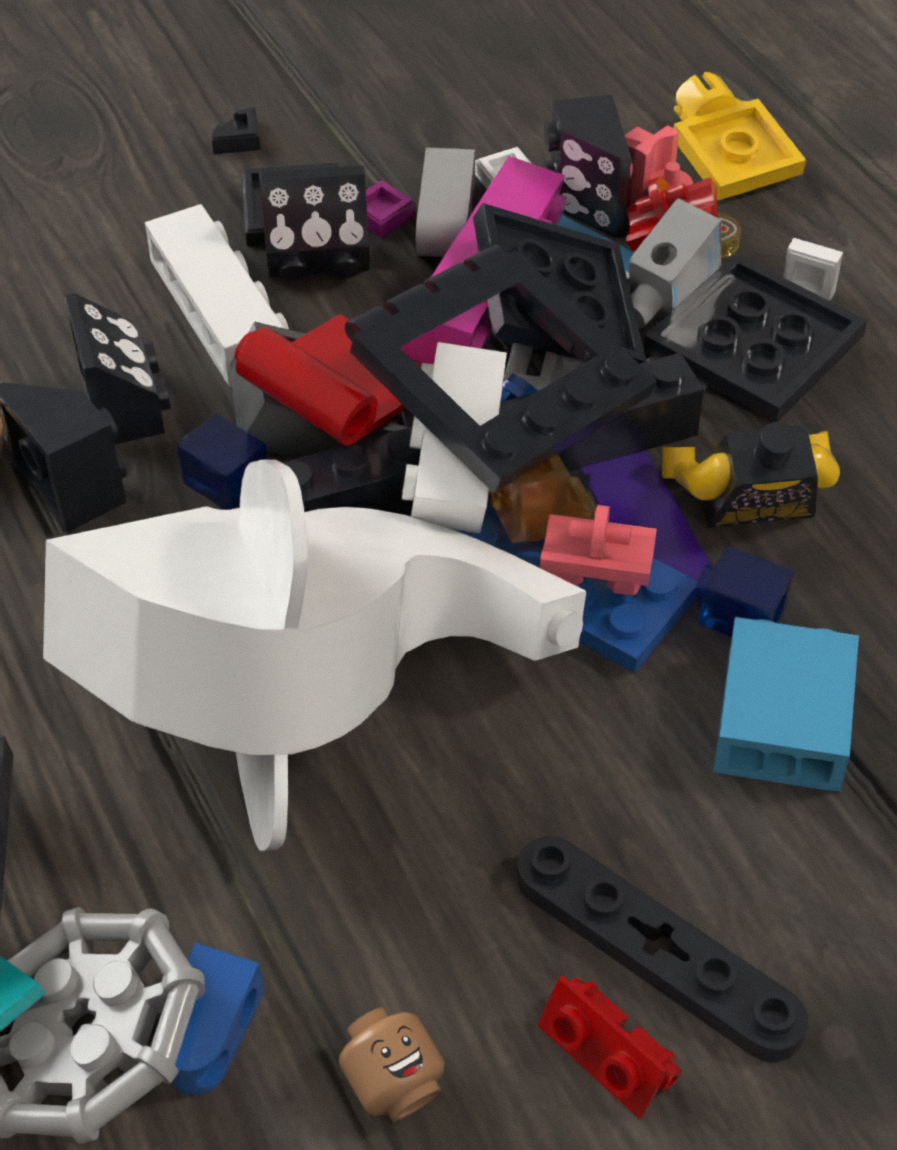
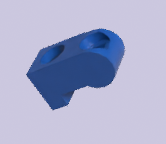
M195 942L188 961L193 968L203 972L206 990L204 995L195 1001L175 1063L179 1073L172 1081L176 1089L185 1094L192 1095L211 1091L225 1077L265 992L259 963Z

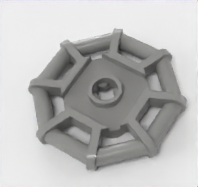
M76 907L65 911L60 923L7 960L29 977L36 974L34 980L41 985L46 994L15 1019L10 1034L0 1037V1067L18 1061L25 1075L13 1091H9L0 1073L1 1138H10L20 1133L73 1137L79 1144L93 1141L98 1138L101 1127L160 1083L171 1084L179 1073L175 1063L195 1001L204 995L206 987L203 972L191 966L170 933L169 920L166 915L153 908L145 909L139 914L85 913L81 907ZM93 941L128 942L118 955L94 954ZM69 950V958L67 960L58 958ZM151 958H153L162 972L163 978L161 983L146 987L140 973ZM87 1013L95 1016L92 1024L81 1025L77 1034L73 1036L72 1028L79 1018ZM162 1013L151 1047L147 1046V1043L157 1014ZM119 1067L124 1074L108 1085L103 1077ZM47 1095L72 1096V1100L68 1102L67 1106L41 1104Z

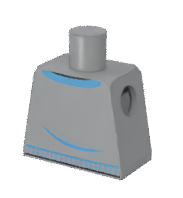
M678 198L632 255L629 262L630 293L638 328H643L651 319L659 323L721 267V219Z

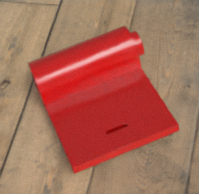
M341 314L293 342L268 327H263L244 335L235 350L237 374L342 445L349 446L407 409L349 352L352 341L347 337L344 328L345 323L349 319Z

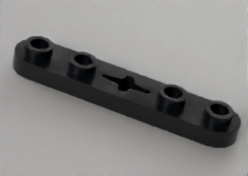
M545 836L534 839L523 847L518 856L517 883L520 891L529 901L751 1056L762 1061L780 1062L790 1059L800 1050L808 1028V1014L803 1003L791 991L572 843L559 837ZM663 935L670 939L669 953L659 950L652 956L645 952L646 938L656 941Z

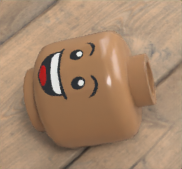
M380 1007L363 1015L348 1027L347 1031L352 1040L347 1043L340 1053L339 1064L358 1100L368 1114L373 1116L388 1114L392 1122H395L416 1112L441 1092L437 1082L444 1073L445 1063L422 1022L415 1014L400 1012L388 1016L385 1009Z

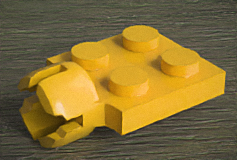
M704 72L702 77L711 90H707L699 78L694 75L684 82L676 92V102L678 105L674 107V111L681 120V122L674 123V129L679 131L678 147L703 180L712 178L717 187L718 201L803 174L806 163L805 157L758 98L751 101H741L735 98L721 77L710 72Z

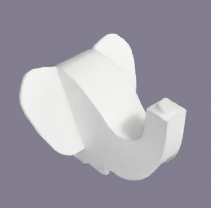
M259 460L249 463L245 469L241 487L240 508L219 510L206 506L46 540L43 659L135 723L209 747L236 752L242 790L255 843L260 851L278 850L285 841L287 829L288 754H295L322 746L344 736L360 725L387 699L394 685L395 669L406 652L427 641L448 636H473L484 639L534 661L578 648L583 627L582 618L586 591L512 554L429 521L407 515L365 508L338 507L304 512L301 489L297 477L291 468L277 460Z

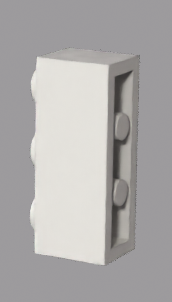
M437 342L434 364L422 362V370L479 425L499 415L507 353ZM414 416L410 448L421 449L419 466L407 464L402 494L403 500L413 501L411 517L436 523L453 530L480 533L487 507L489 488Z

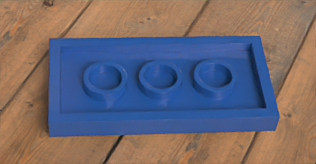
M509 484L495 494L493 493L487 500L480 533L460 530L458 532L485 542L540 568V559L545 543L549 515L574 516L513 484ZM655 558L652 559L649 585H640L637 594L634 596L613 593L607 587V580L584 577L583 583L577 585V587L586 591L582 618L583 627L579 643L636 673L698 597L700 582Z

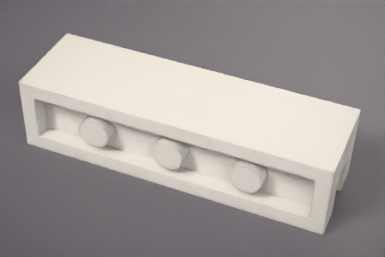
M202 204L145 222L152 264L226 383L231 387L230 364L235 356V350L239 341L249 332L254 321L289 329L284 316L280 312L274 314L270 308L264 286L260 281H252L242 253L239 250L232 251L222 223L220 221L213 222Z

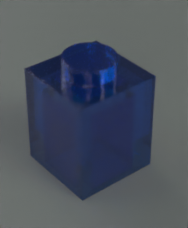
M217 413L200 427L191 430L177 444L183 483L224 510L240 508L242 480L248 464L259 460H267L265 443Z
M726 546L716 566L706 564L698 579L694 597L702 600L698 624L732 637L735 617L752 620L764 619L779 623L787 606L794 570Z

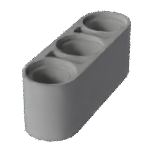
M426 147L416 223V256L444 258L471 216L475 182V149Z

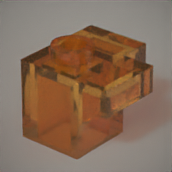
M558 454L495 494L490 489L488 491V498L512 544L525 541L535 542L546 538L550 514L589 520L595 519L596 507L579 478L570 477Z

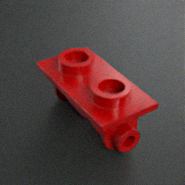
M564 976L559 977L537 1026L638 1119H642L658 1089L660 1088L663 1092L668 1091L681 1076L682 1069L674 1063L676 1054L671 1050H666L640 1026L627 1033L622 1027L629 1016L599 991L598 985L593 981L584 983L578 977L571 981Z

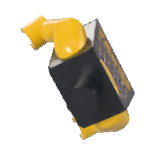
M782 422L770 423L761 430L732 432L725 435L713 454L700 464L695 461V447H661L662 478H675L677 483L692 496L703 500L708 528L814 517L816 513L817 487L826 489L834 486L840 476L839 465L831 453L828 431L809 435L807 428L803 426L790 427Z

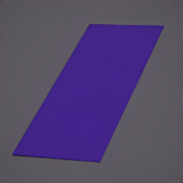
M646 450L580 468L582 473L591 474L590 489L599 505L610 506L609 522L657 529L653 558L699 581V589L722 583Z

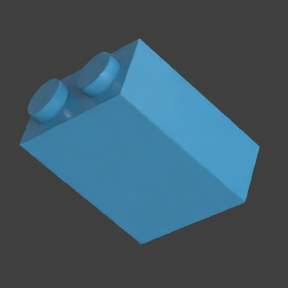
M735 617L728 655L713 772L840 792L850 757L859 635L840 633L824 628L813 629L779 624L764 619L752 620Z

